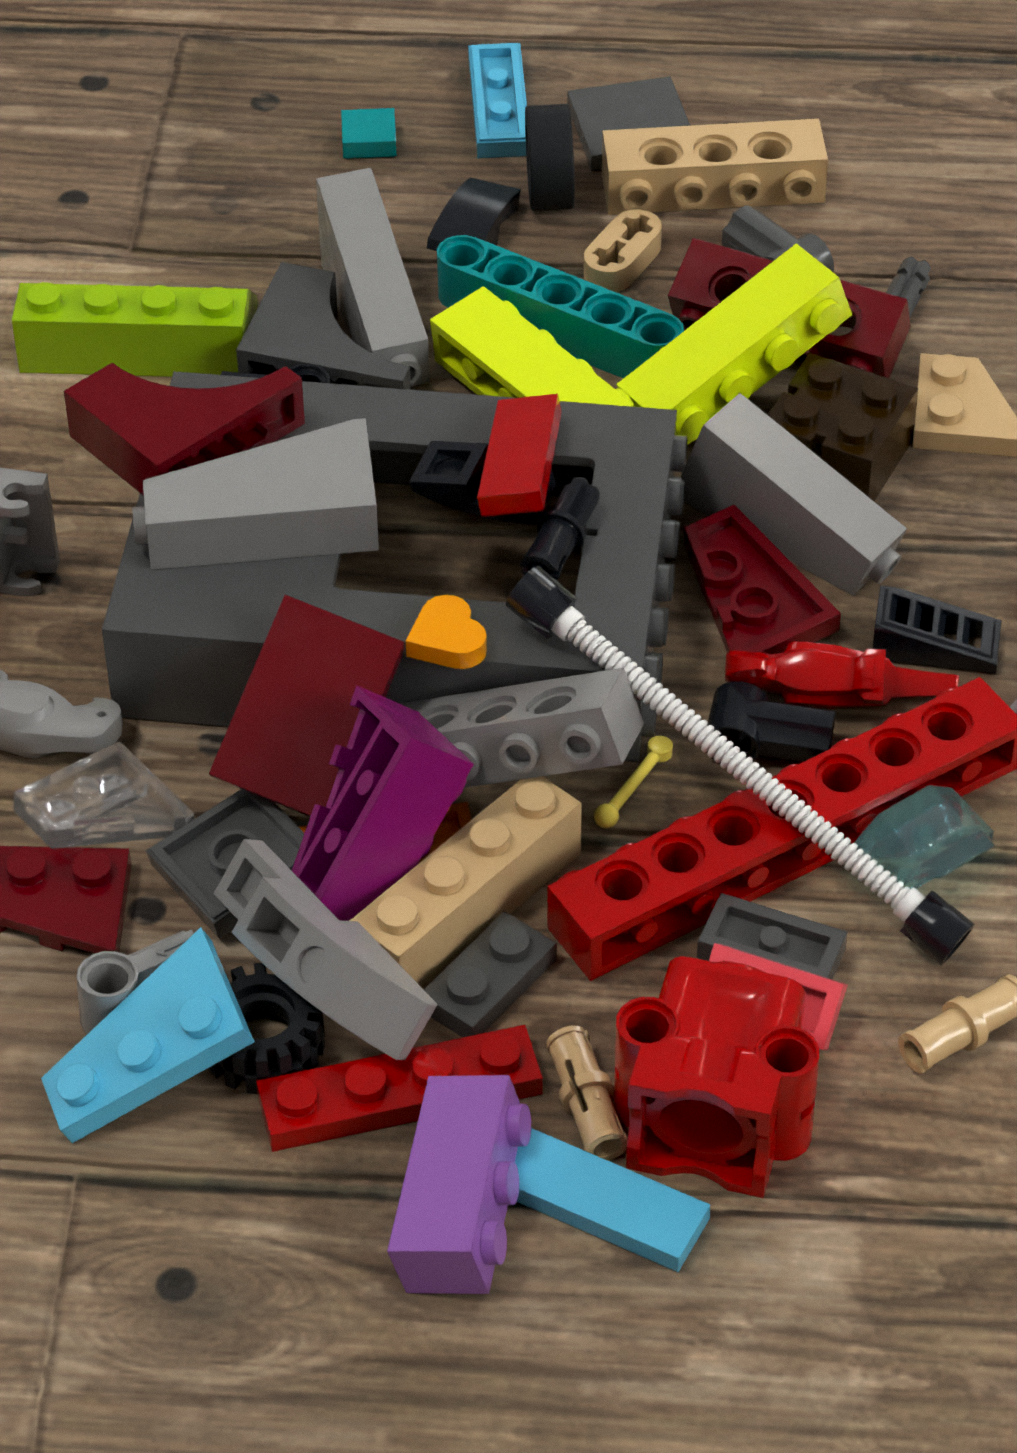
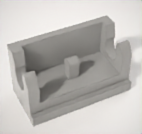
M0 468V593L34 596L42 592L40 581L33 578L22 579L18 575L29 570L37 573H56L60 563L48 474Z

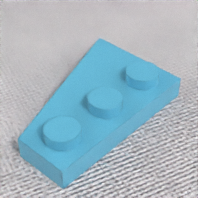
M200 927L41 1078L60 1131L71 1143L78 1141L254 1043L252 1034L213 942L205 931Z

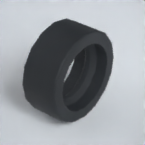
M568 104L526 106L525 138L530 208L532 211L573 209L575 203V172L570 107Z

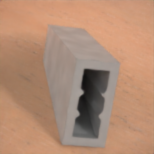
M371 168L316 178L321 266L323 270L335 272L337 305L351 339L372 354L395 363L410 366L411 387L430 383L428 337Z
M741 393L703 425L686 463L685 470L680 477L682 480H685V504L707 516L735 504L789 561L852 596L871 579L877 584L882 583L897 566L902 556L895 550L907 528Z
M366 418L352 419L143 480L144 506L132 507L135 544H148L151 570L379 550L377 504Z

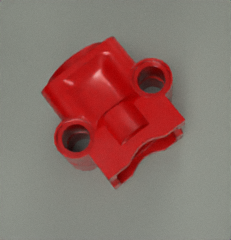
M681 956L669 962L659 998H635L620 1008L616 1015L614 1107L619 1120L626 1127H629L626 1169L658 1176L681 1173L696 1174L716 1182L727 1191L764 1198L773 1161H788L798 1158L807 1151L812 1140L819 1067V1046L816 1039L806 1030L802 1029L805 990L800 983L794 979L766 973L742 963L727 961L711 962Z

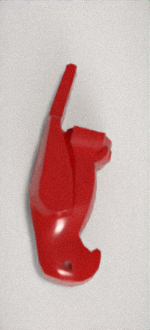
M790 642L784 652L775 654L730 650L726 653L725 663L726 683L744 681L754 684L764 691L782 696L786 704L824 709L886 706L892 699L936 697L946 689L957 688L959 682V675L896 667L886 658V649L867 648L862 652L838 645L812 642Z

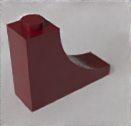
M111 363L64 390L70 437L143 496V480L276 442L305 424L302 378L287 366L259 379L237 385L217 388H180L147 381Z

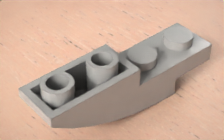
M243 839L214 892V895L238 919L231 933L279 979L336 1023L395 1060H406L438 1004L358 921L338 920L264 841Z

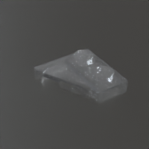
M120 741L14 792L13 811L51 849L166 838L194 820V812Z

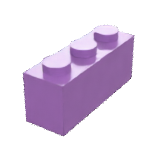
M509 1075L428 1076L387 1249L406 1293L489 1294L495 1265L503 1264L507 1251V1234L504 1225L507 1206L514 1205L519 1194V1172L515 1163L518 1147L527 1146L531 1137V1114L527 1104H520Z

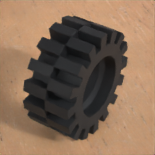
M254 963L255 974L247 976L242 966L232 969V982L230 985L246 1022L257 1018H274L288 1024V1027L276 1036L254 1039V1043L209 1067L210 1072L216 1079L224 1074L225 1085L236 1090L241 1080H244L246 1082V1091L249 1094H258L257 1080L303 1071V1068L306 1070L317 1068L319 1065L318 1055L323 1056L325 1049L323 1012L306 1001L275 974H267L266 966L263 963Z

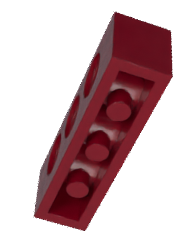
M693 238L668 293L672 314L680 319L686 330L772 263L773 260ZM840 280L852 316L840 324L839 327H848L852 330L840 336L826 335L797 358L794 363L802 365L809 353L890 378L911 327L908 300Z

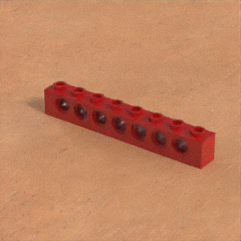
M978 677L957 688L946 689L934 699L908 712L894 714L881 725L854 738L840 740L829 750L800 764H791L773 776L772 779L777 778L779 784L783 783L785 785V790L790 789L792 795L796 794L799 797L798 801L804 800L805 806L810 805L812 807L811 812L817 811L818 817L823 816L825 818L824 822L829 821L831 828L836 827L838 829L837 833H844V839L850 838V844L856 843L858 845L857 848L1016 770L1017 714L981 677ZM753 789L738 790L728 795L722 802L693 816L681 817L668 828L637 843L623 845L612 855L581 870H572L564 874L556 882L548 885L547 928L589 981H592L705 925L720 893L751 902L833 861L831 858L832 854L827 855L825 848L820 849L818 843L814 844L811 841L812 837L806 838L805 832L800 833L798 831L799 826L793 827L792 821L787 822L785 820L786 816L781 817L779 810L774 811L772 809L773 805L768 806L766 800H760L759 795L753 794Z

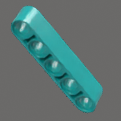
M456 235L446 238L437 247L438 299L442 305L449 308L484 286L502 301L511 302L517 308L520 315L539 330L544 329L548 331L558 345L576 359H583L589 365L623 379L684 332L683 323L680 319L668 312L479 238L468 235Z

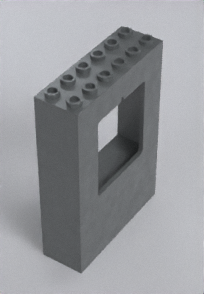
M174 371L170 386L180 388H217L237 385L259 378ZM302 381L305 424L277 441L352 419L366 418L373 481L375 483L410 485L409 481L431 441L489 444L498 400L512 399L514 397ZM560 401L562 413L551 468L556 485L550 496L559 497L564 487L571 484L573 478L576 477L586 478L588 484L597 487L600 493V499L585 527L586 539L582 546L575 597L578 599L574 603V608L585 616L584 620L587 625L593 627V631L597 630L599 636L603 635L606 641L612 643V646L618 647V652H624V657H630L631 662H636L637 667H642L644 672L650 674V678L654 677L656 683H661L663 653H655L654 647L666 646L669 608H659L660 601H672L675 565L665 564L666 557L677 558L680 522L671 520V515H683L685 480H682L680 477H674L675 472H684L687 436L676 435L677 410ZM139 494L136 507L144 506V496L142 494ZM132 519L102 627L111 700L119 704L122 718L229 727L284 595L306 602L404 642L422 607L434 596L336 588L335 582L342 554L151 570L148 544H135ZM464 599L470 606L471 619L478 621L485 628L487 634V652L483 661L472 668L454 669L406 657L405 649L385 698L397 703H405L605 671V668L599 667V662H593L592 657H587L586 652H581L580 647H575L573 642L563 641L556 634L546 639L507 608L506 602ZM634 694L644 725L625 761L639 762L642 737L655 736L657 714L656 710L650 709V704L645 705L643 699H638L637 694Z

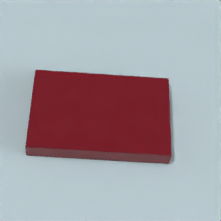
M284 595L209 775L217 780L309 817L315 804L326 807L339 768L329 765L335 745L347 748L360 709L350 705L356 685L386 697L406 649V643L306 602Z

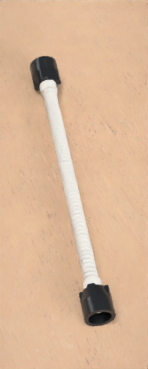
M540 566L532 568L522 577L507 598V608L546 639L556 634L563 641L573 642L575 647H580L581 652H586L587 657H592L593 662H599V667L605 668V670L624 668L633 694H637L638 699H643L645 705L650 704V709L656 710V714H663L662 718L665 721L669 720L671 726L676 725L675 729L677 731L682 730V735L684 737L688 736L690 742L695 741L696 747L701 746L702 752L708 751V757H714V762L720 763L723 769L727 768L729 774L734 773L733 777L735 779L740 778V783L746 784L748 790L753 789V794L759 795V799L762 801L766 800L768 806L773 805L772 809L774 811L779 810L781 817L786 816L785 820L787 822L792 821L793 827L799 826L798 831L800 833L805 832L806 838L812 837L811 841L814 844L818 843L820 849L825 848L827 855L832 854L831 858L833 860L838 859L839 865L845 864L844 869L846 871L852 870V876L858 875L857 879L860 882L865 881L864 885L866 887L872 886L871 891L873 893L878 892L877 896L879 898L885 897L884 902L886 904L891 902V908L894 909L893 914L904 922L900 932L914 942L917 947L940 966L954 954L975 927L971 920L933 890L925 897L914 887L912 889L908 886L903 887L904 883L902 881L897 882L896 876L890 877L891 872L889 870L883 871L884 866H877L875 859L870 860L871 856L869 854L864 855L862 848L857 850L858 845L856 843L850 844L851 839L848 837L844 839V833H837L838 829L836 827L831 828L829 821L824 822L825 818L823 816L818 817L817 811L811 812L812 807L810 805L805 806L804 800L798 801L799 797L796 794L792 795L790 789L785 790V785L783 783L779 784L777 778L772 779L771 773L765 774L766 769L763 767L759 768V763H753L751 757L746 758V753L744 751L740 752L738 746L733 747V742L727 741L726 736L720 737L721 732L718 730L714 731V726L708 725L705 719L701 720V716L699 714L695 715L693 709L688 710V705L682 704V700L679 698L675 699L676 695L674 693L669 694V689L663 688L661 683H656V679L654 677L650 678V674L644 672L642 667H637L636 662H631L630 657H624V652H618V647L612 646V643L606 641L603 635L599 636L597 630L593 631V627L587 625L584 620L585 616L574 608V603L578 598Z

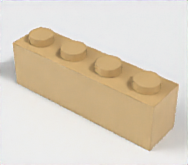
M543 776L520 779L350 921H358L423 989L453 962L503 911L511 914L581 854L582 803Z

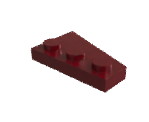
M0 846V932L11 928L38 936L41 946L58 951H63L65 946L68 945L94 954L102 951L120 952L132 866L129 848Z

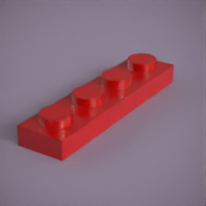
M526 1025L412 1048L406 1060H395L387 1054H381L256 1081L258 1099L272 1152L416 1122L419 1118L428 1076L509 1075L518 1099L543 1095V1077Z

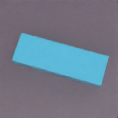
M520 43L468 45L477 158L526 156L525 107L527 106Z
M531 1128L529 1144L517 1149L515 1163L519 1172V1194L516 1202L676 1272L680 1271L710 1219V1204Z

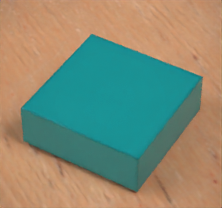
M395 108L341 110L343 158L397 156Z

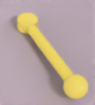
M655 736L648 741L647 756L610 802L601 804L596 808L594 819L597 825L601 828H611L616 825L619 820L618 811L657 762H666L671 759L673 742L669 738Z

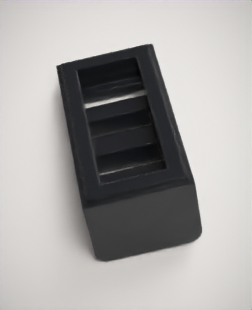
M880 585L872 649H886V658L894 662L996 673L1002 620L904 589ZM944 634L956 635V641L945 638ZM969 637L981 638L980 648L968 645Z

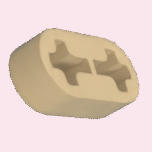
M641 209L628 210L617 215L586 248L584 252V280L614 292H620L628 288L658 256L661 250L662 224L658 216L650 211Z

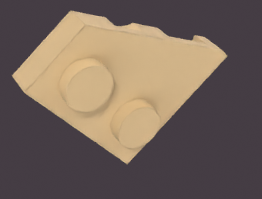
M920 353L917 385L918 397L912 448L1017 457V416L979 358L951 354Z

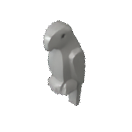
M0 670V750L32 759L56 752L98 754L104 753L121 736L123 728L122 714L119 704L115 701L95 697L93 702L86 705L73 706L63 696L49 687L29 681L9 680L8 675L3 670Z

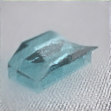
M928 785L879 813L854 842L858 845L857 850L862 848L864 855L869 854L871 856L870 860L875 859L877 861V866H884L883 871L889 870L891 872L890 877L896 876L897 882L902 881L904 883L903 887L908 886L910 889L913 887L917 889L934 878L940 879L995 847L992 842L994 831L952 787Z

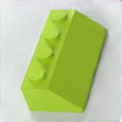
M48 282L20 283L12 316L19 373L92 375L111 363L134 376L172 377L174 371L221 375L222 371L238 372L236 349L257 310V295L249 289L223 287L52 284Z

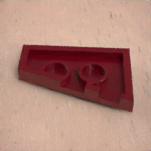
M735 504L684 527L685 549L727 653L730 650L767 654L781 653L786 650L790 642L815 643L840 630L841 613Z

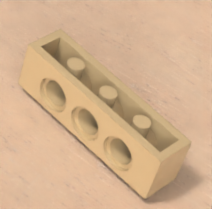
M819 119L602 130V178L608 215L620 214L633 209L650 212L739 208L746 205L757 207L825 203L828 157Z

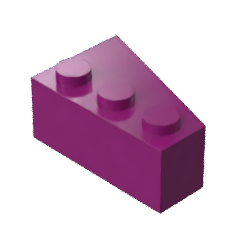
M357 685L350 705L360 709L347 748L335 745L329 765L337 767L339 770L326 807L318 804L314 805L291 870L334 916L342 921H350L412 870L420 859L428 853L432 846L435 832L452 802L463 792L467 776L474 765L418 711Z

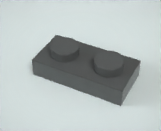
M720 893L698 939L697 958L709 961L714 943H719L833 979L846 950L848 932Z
M503 911L424 989L438 1004L431 1018L461 1037L484 1033L557 960V943Z

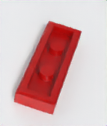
M558 394L498 400L477 495L481 516L487 517L544 510L562 413Z

